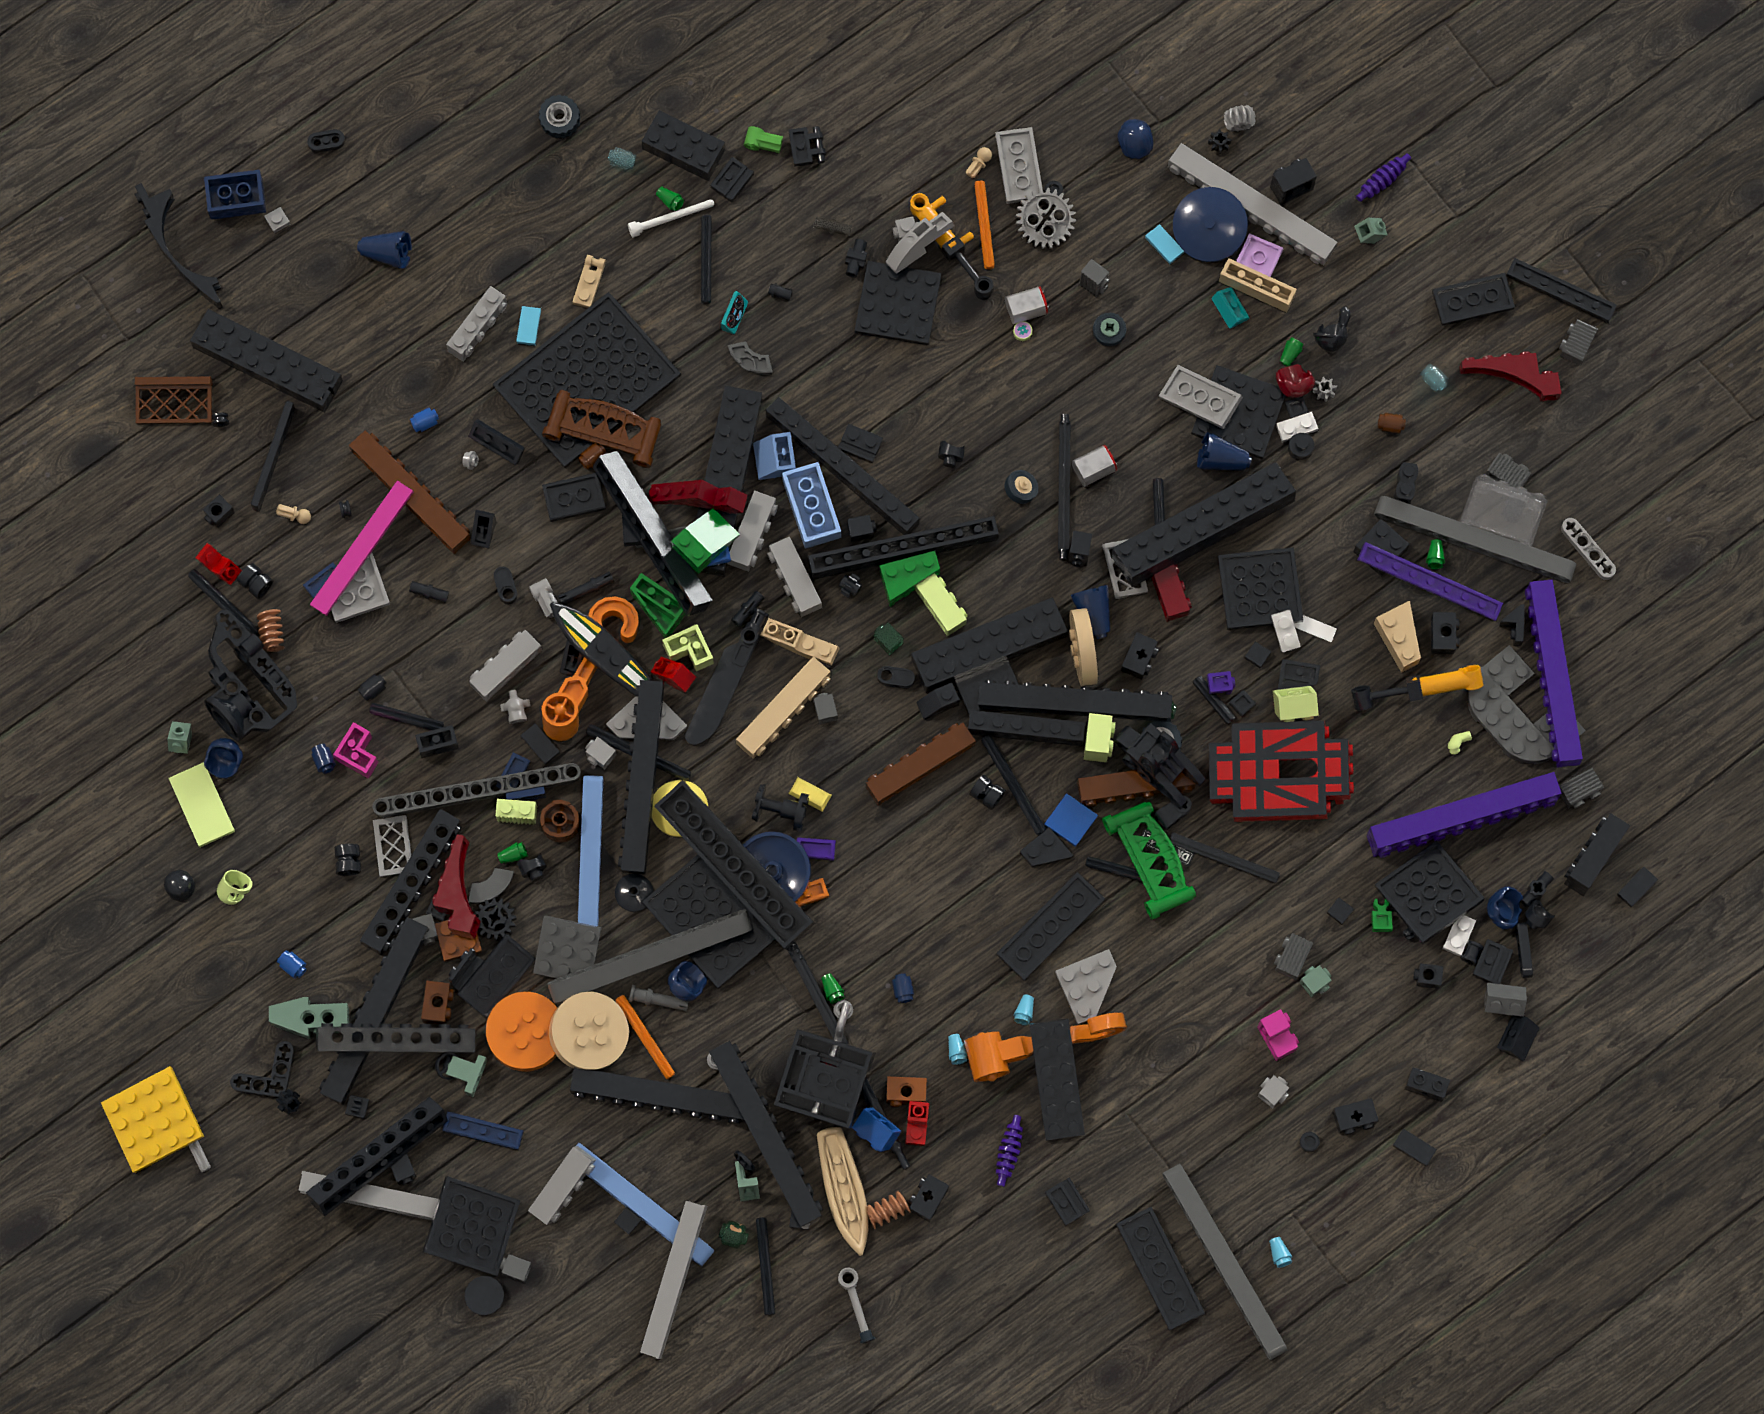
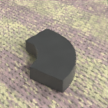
M746 341L728 345L731 357L744 370L758 375L773 374L769 355H760L753 352L748 347Z
M495 868L493 874L486 881L472 883L469 903L481 904L485 903V900L492 901L493 898L498 897L509 887L514 871Z

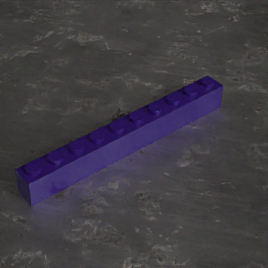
M1553 580L1533 581L1525 589V597L1530 603L1528 615L1533 621L1531 633L1532 636L1535 635L1536 639L1534 651L1538 653L1539 657L1537 669L1541 671L1542 675L1540 687L1544 689L1545 693L1543 705L1547 707L1548 711L1546 723L1550 725L1551 729L1549 741L1553 743L1554 747L1552 759L1556 761L1557 767L1577 766L1581 764L1583 757Z

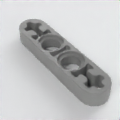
M1565 519L1561 526L1564 536L1601 579H1611L1616 572V567L1576 519ZM1568 525H1574L1573 531L1566 529ZM1579 531L1580 533L1573 538L1572 536ZM1580 537L1585 538L1587 545L1580 546L1577 543V539ZM1597 552L1600 558L1597 561H1593L1590 559L1589 554ZM1603 566H1604L1606 569H1607V568H1610V569H1611L1610 572L1604 574V573H1603V570H1604Z

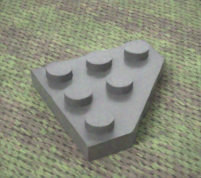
M372 552L331 609L336 623L390 605Z
M638 697L633 698L606 723V726L621 739H634L635 734H632V723H636V715L633 714L634 704H638ZM663 701L659 739L674 740L687 728V725Z
M1109 949L1055 971L1077 1025L1087 1022V1019L1098 1014L1117 967Z

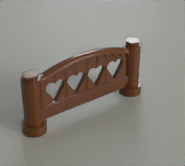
M560 390L556 395L548 424L544 427L542 436L552 441H559L562 434L633 454L634 464L650 468L653 461L651 456L660 431L661 420L656 417H650V420L647 421L618 405L593 399H573L570 397L569 392ZM572 408L586 411V416L576 424H574L572 418ZM591 413L604 417V421L594 429H592L589 419ZM610 418L614 419L615 422L621 421L623 423L622 427L612 435L607 424V420ZM627 424H631L633 427L639 426L641 431L629 440L625 426Z

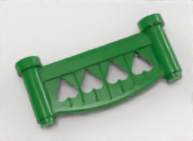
M1143 802L1116 815H1107L1102 818V822L1109 835L1118 833L1151 899L1144 902V906L1148 916L1153 920L1160 917L1161 913L1193 900L1196 897V892L1192 886H1186L1183 868L1176 849L1162 827L1151 816V813L1154 812L1152 804L1150 802ZM1141 823H1145L1148 827L1147 830L1151 832L1150 837L1133 834ZM1149 840L1156 842L1155 847L1159 848L1158 854L1142 852ZM1157 857L1164 858V864L1168 866L1166 871L1150 869ZM1166 874H1171L1173 881L1176 882V887L1159 886Z

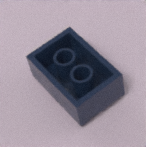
M260 170L204 177L207 209L211 220L266 213L263 178Z

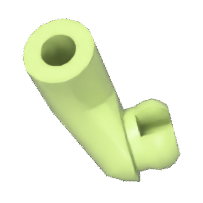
M1470 731L1452 736L1448 743V749H1450L1451 754H1458L1461 743L1472 740Z

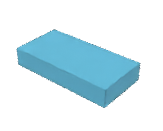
M1160 224L1145 236L1147 241L1169 264L1184 253L1181 247Z
M522 306L517 344L536 346L541 308Z

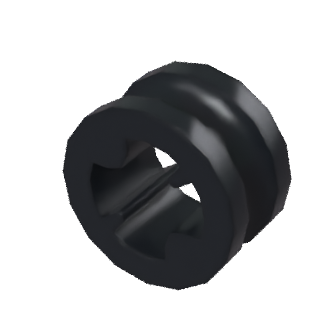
M216 413L211 416L212 420H214L212 423L214 427H224L230 424L229 420H227L229 417L228 413Z
M346 500L345 503L340 501L342 518H345L347 515L352 517L349 500Z

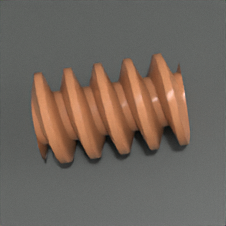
M278 609L266 610L257 615V620H259L258 627L260 628L258 633L261 635L259 639L264 645L262 648L264 651L276 652L285 648L284 646H279L284 640L278 638L283 635V632L277 631V629L282 628V624H276V622L282 620L281 617L276 616L281 613Z
M896 1192V1198L889 1195V1202L882 1198V1205L877 1201L874 1202L875 1208L867 1205V1214L874 1229H876V1223L881 1227L883 1226V1219L890 1223V1216L897 1220L898 1212L902 1216H905V1209L911 1213L905 1198L900 1192Z

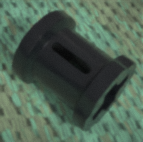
M1468 940L1466 943L1468 946L1460 959L1468 964L1477 965V957L1480 950H1483L1484 947L1475 941Z

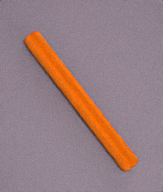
M981 180L975 182V193L984 268L993 269L994 256L985 182Z
M624 995L618 997L616 1003L623 1010L627 1020L664 1077L670 1079L675 1075L674 1070Z

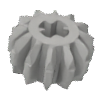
M1248 105L1235 106L1224 112V123L1226 128L1232 132L1244 131V129H1249L1255 125V112Z

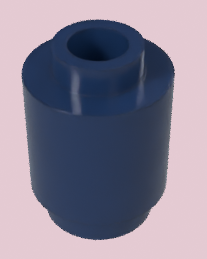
M319 744L311 749V756L318 772L327 774L333 771L336 763L329 747L326 744Z
M906 974L895 975V979L892 980L895 999L898 1000V1003L913 1001L914 991L911 977L906 976Z

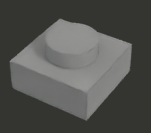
M281 207L264 216L274 233L290 225V221Z

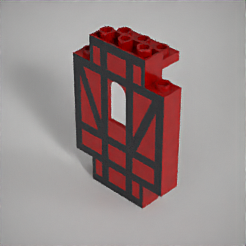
M1325 721L1232 724V742L1209 743L1211 804L1233 803V818L1235 822L1327 819V813H1331V801L1327 800H1335L1336 804H1344V800L1350 799V794L1354 793V783L1350 782V775H1353V763H1350L1349 756H1353V744H1349L1348 739H1326L1329 738V726L1325 725ZM1279 760H1313L1318 766L1316 774L1312 777L1279 778Z

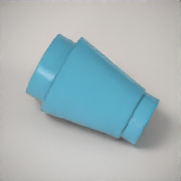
M1023 995L1014 1013V1021L1016 1023L1029 1025L1030 1021H1032L1034 997Z
M959 1034L950 1035L948 1037L949 1060L955 1065L962 1064L967 1061L966 1049Z
M1281 1237L1271 1239L1269 1242L1271 1244L1274 1264L1278 1268L1291 1264L1292 1255L1281 1240Z

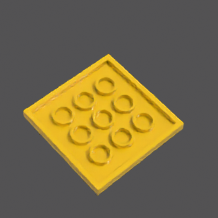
M170 1066L101 1102L133 1173L204 1137L173 1068Z

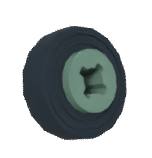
M1104 313L1095 320L1093 335L1101 345L1115 346L1125 338L1126 323L1118 314Z

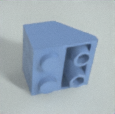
M790 432L772 434L753 443L758 480L782 477L783 472L796 469Z

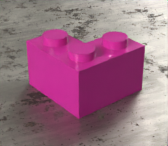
M353 722L333 754L336 761L368 779L378 764L377 758L365 751L372 738L370 731Z
M1281 1009L1261 1019L1257 1026L1276 1061L1295 1052L1298 1048L1297 1044H1299L1295 1034H1291L1289 1031L1291 1020L1286 1012L1283 1014Z

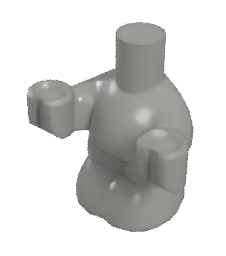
M516 690L509 691L510 699L500 705L501 712L508 711L509 724L527 721L524 708L531 707L530 700L519 698Z

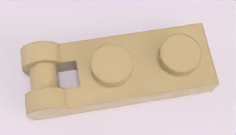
M587 255L573 298L574 305L589 308L593 304L606 259H595L593 256ZM591 265L596 266L597 270H590Z

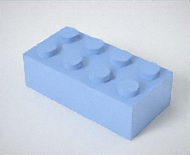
M816 462L783 472L782 480L805 549L841 538V529L819 463Z

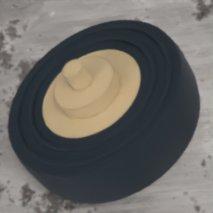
M1016 470L1005 480L1004 488L1006 494L1016 503H1029L1038 493V483L1034 476L1027 471Z

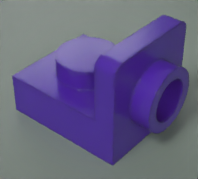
M1230 671L1207 674L1209 694L1232 693L1233 688H1235V679L1231 677Z

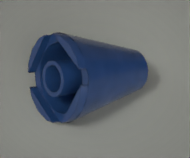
M405 231L362 237L361 241H358L357 250L361 256L397 268H406L410 261V257L407 254L408 250L411 251L412 249L410 234Z
M1207 432L1201 442L1203 447L1202 450L1199 449L1197 457V467L1199 469L1244 471L1246 468H1249L1251 464L1249 452L1213 433Z
M1108 585L1072 594L1071 599L1076 608L1087 609L1093 636H1096V639L1107 637V633L1110 632Z

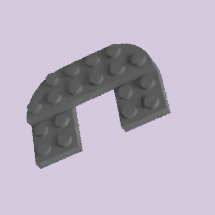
M1509 645L1481 667L1484 685L1476 690H1468V708L1473 719L1484 727L1500 745L1505 755L1519 763L1541 764L1552 759L1554 747L1553 743L1549 741L1550 725L1546 723V714L1533 724L1509 698L1510 694L1535 674ZM1576 720L1580 737L1586 730Z

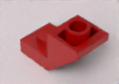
M208 543L195 557L206 569L228 585H231L242 571L230 559L222 556Z
M909 1101L905 1144L925 1146L929 1103Z

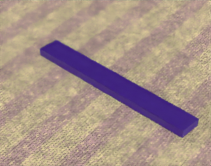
M1367 542L1363 544L1357 559L1493 621L1497 620L1503 605L1500 601Z

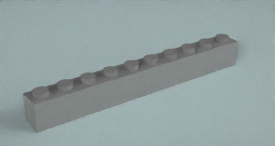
M1181 143L1169 159L1168 167L1172 173L1180 174L1188 183L1195 184L1200 188L1217 187L1229 191L1241 202L1246 211L1247 219L1251 223L1260 225L1268 234L1276 235L1282 243L1290 244L1298 253L1306 254L1314 263H1320L1324 266L1336 249L1337 241Z

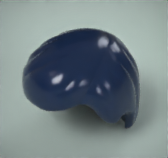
M1130 119L1123 123L1117 136L1123 154L1131 159H1141L1150 154L1153 150V137L1149 125L1139 119Z
M228 738L216 739L210 744L206 752L204 767L217 778L227 779L233 777L243 758L242 750L234 740Z
M1506 886L1497 890L1490 897L1487 904V912L1497 927L1507 930L1517 925L1519 915L1522 912L1520 908V901L1523 899L1522 894L1517 889Z
M688 961L680 963L668 977L671 993L682 1001L695 1000L703 992L702 990L707 984V979L698 966Z

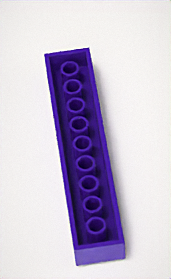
M1552 772L1371 826L1366 836L1373 856L1383 858L1396 850L1398 852L1406 851L1409 849V846L1416 845V847L1426 845L1429 840L1440 841L1449 834L1457 836L1464 833L1463 830L1469 828L1473 831L1481 828L1486 823L1494 825L1499 823L1500 819L1506 817L1510 820L1518 817V814L1523 812L1526 814L1537 811L1536 808L1544 807V809L1553 807L1562 793L1555 773Z

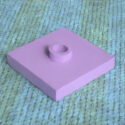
M1249 234L1236 262L1271 277L1282 254L1283 247Z

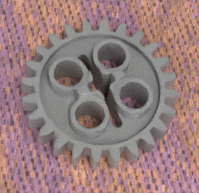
M1040 188L1039 194L1033 190L1032 197L1026 194L1027 201H1020L1023 207H1017V210L1021 212L1015 215L1016 218L1020 219L1015 223L1016 225H1021L1018 232L1024 231L1022 239L1028 237L1027 243L1029 244L1034 241V247L1039 243L1042 249H1044L1046 244H1048L1050 249L1053 243L1059 246V240L1065 242L1064 235L1070 237L1071 234L1068 230H1074L1075 228L1070 225V223L1076 222V219L1071 218V216L1076 214V212L1070 211L1073 204L1067 205L1069 198L1063 200L1064 193L1058 196L1056 195V189L1053 193H1050V189L1047 188L1044 193L1042 188ZM1040 201H1045L1048 204L1046 210L1040 209L1038 205ZM1052 205H1055L1056 207L1048 217V220L1036 232L1035 229L1042 221V216H1045ZM1054 213H1062L1063 219L1056 220L1054 218ZM1034 216L1037 219V224L1031 225L1028 222V217ZM1050 227L1053 234L1050 236L1045 235L1043 228Z

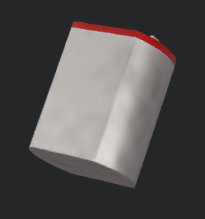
M1040 286L1005 297L1006 307L1012 324L1048 314L1049 306H1047V301L1043 294L1044 291L1041 290Z
M1106 445L1072 461L1073 469L1084 487L1117 471V463H1115Z

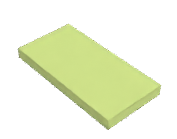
M204 762L169 778L199 847L235 832L211 776L204 767Z

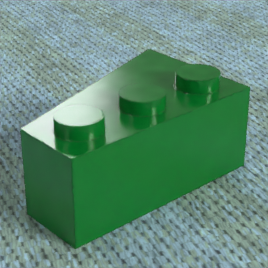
M935 551L880 565V575L890 607L898 600L908 596L916 589V585L934 573L936 576L940 575V566Z
M642 573L630 587L631 595L663 637L671 636L686 615L674 595Z

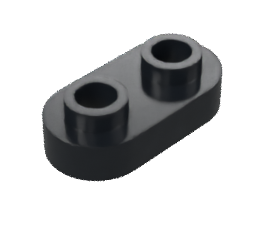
M333 129L311 134L308 137L307 143L311 151L319 153L340 149L345 144V137L340 130ZM334 139H339L337 143L333 142ZM316 142L321 143L319 146L314 145Z

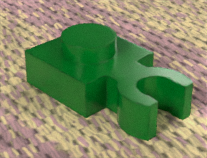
M1375 899L1373 902V908L1376 911L1371 913L1372 932H1392L1393 930L1392 911H1386L1389 905L1386 899L1383 906L1378 904V899Z

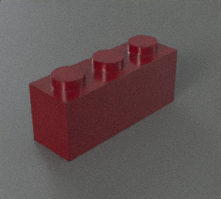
M1173 564L1151 577L1166 622L1189 615L1192 608L1190 599L1186 598L1184 594V582L1179 580L1177 564Z

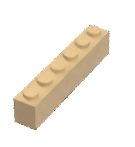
M812 657L736 739V744L753 759L756 756H761L766 750L765 746L777 739L779 736L778 732L782 728L786 729L791 724V718L795 714L799 715L804 710V704L808 700L812 701L817 696V690L821 686L824 688L830 682V670L815 657Z

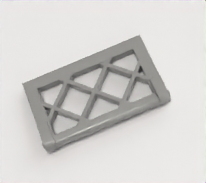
M1127 540L1102 545L1115 599L1148 593L1146 580L1140 583V588H1134L1120 579L1123 574L1122 572L1119 577L1115 576L1113 564L1116 563L1111 558L1109 550ZM1118 581L1127 586L1125 591L1119 592Z
M402 815L373 820L380 877L399 875L404 867L398 866L399 862L404 856L407 862L411 857L407 816ZM396 823H402V834L393 828ZM386 825L389 829L381 836L379 826ZM391 829L400 835L394 844L385 839ZM401 838H404V852L396 847ZM383 840L391 846L385 855L382 853L381 842ZM393 848L402 854L396 863L387 857ZM385 859L393 864L391 869H384Z

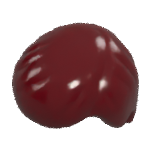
M1299 364L1281 368L1276 372L1278 386L1287 397H1302L1308 394L1314 387L1315 378L1309 370H1307V373L1303 371Z

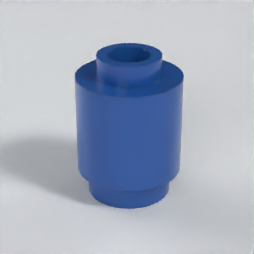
M427 408L414 414L410 422L416 433L419 431L423 432L437 425L439 417L435 409Z
M286 950L277 960V963L280 964L279 967L293 978H300L307 970L305 968L306 963L293 952Z

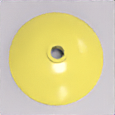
M674 780L662 785L653 797L652 819L655 825L665 834L674 837L682 836L654 806L682 780ZM685 781L708 806L707 798L703 791L694 783Z

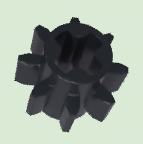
M1219 129L1217 133H1211L1212 139L1208 140V144L1212 145L1211 151H1218L1219 154L1223 150L1228 151L1229 146L1227 144H1231L1232 139H1227L1228 132L1224 133Z
M854 573L851 576L845 575L839 584V587L842 588L841 594L847 598L850 595L856 596L862 587V584L859 583L860 577Z
M291 1089L280 1092L278 1099H276L279 1103L277 1108L288 1115L290 1112H297L300 1104H302L298 1100L300 1095Z

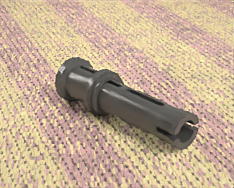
M632 985L629 1002L637 1001L645 1003L646 1006L655 1004L687 1012L689 1001H682L677 997L655 993L650 988L648 990L637 988L635 985Z

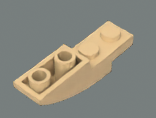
M768 618L761 633L762 637L810 660L812 657H815L818 661L831 666L839 651V647L834 644L804 634L802 630Z

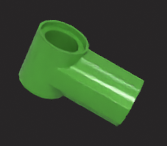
M751 126L748 127L744 147L750 150L763 149L779 153L783 136L766 133L758 127Z

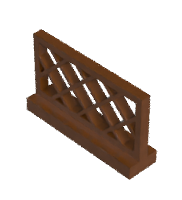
M210 376L135 377L136 424L212 423L213 379ZM140 390H149L153 395L144 402L140 398ZM162 390H168L172 394L165 402L157 396ZM181 390H187L191 394L184 402L176 396ZM199 390H207V398L203 402L195 396ZM156 397L162 405L154 412L148 404ZM175 397L181 405L173 412L167 404ZM192 397L200 403L193 412L185 405ZM183 406L191 413L186 419H180L176 415ZM202 406L207 410V419H199L195 415ZM145 407L153 413L148 419H140V412ZM164 407L172 413L167 419H161L157 415Z

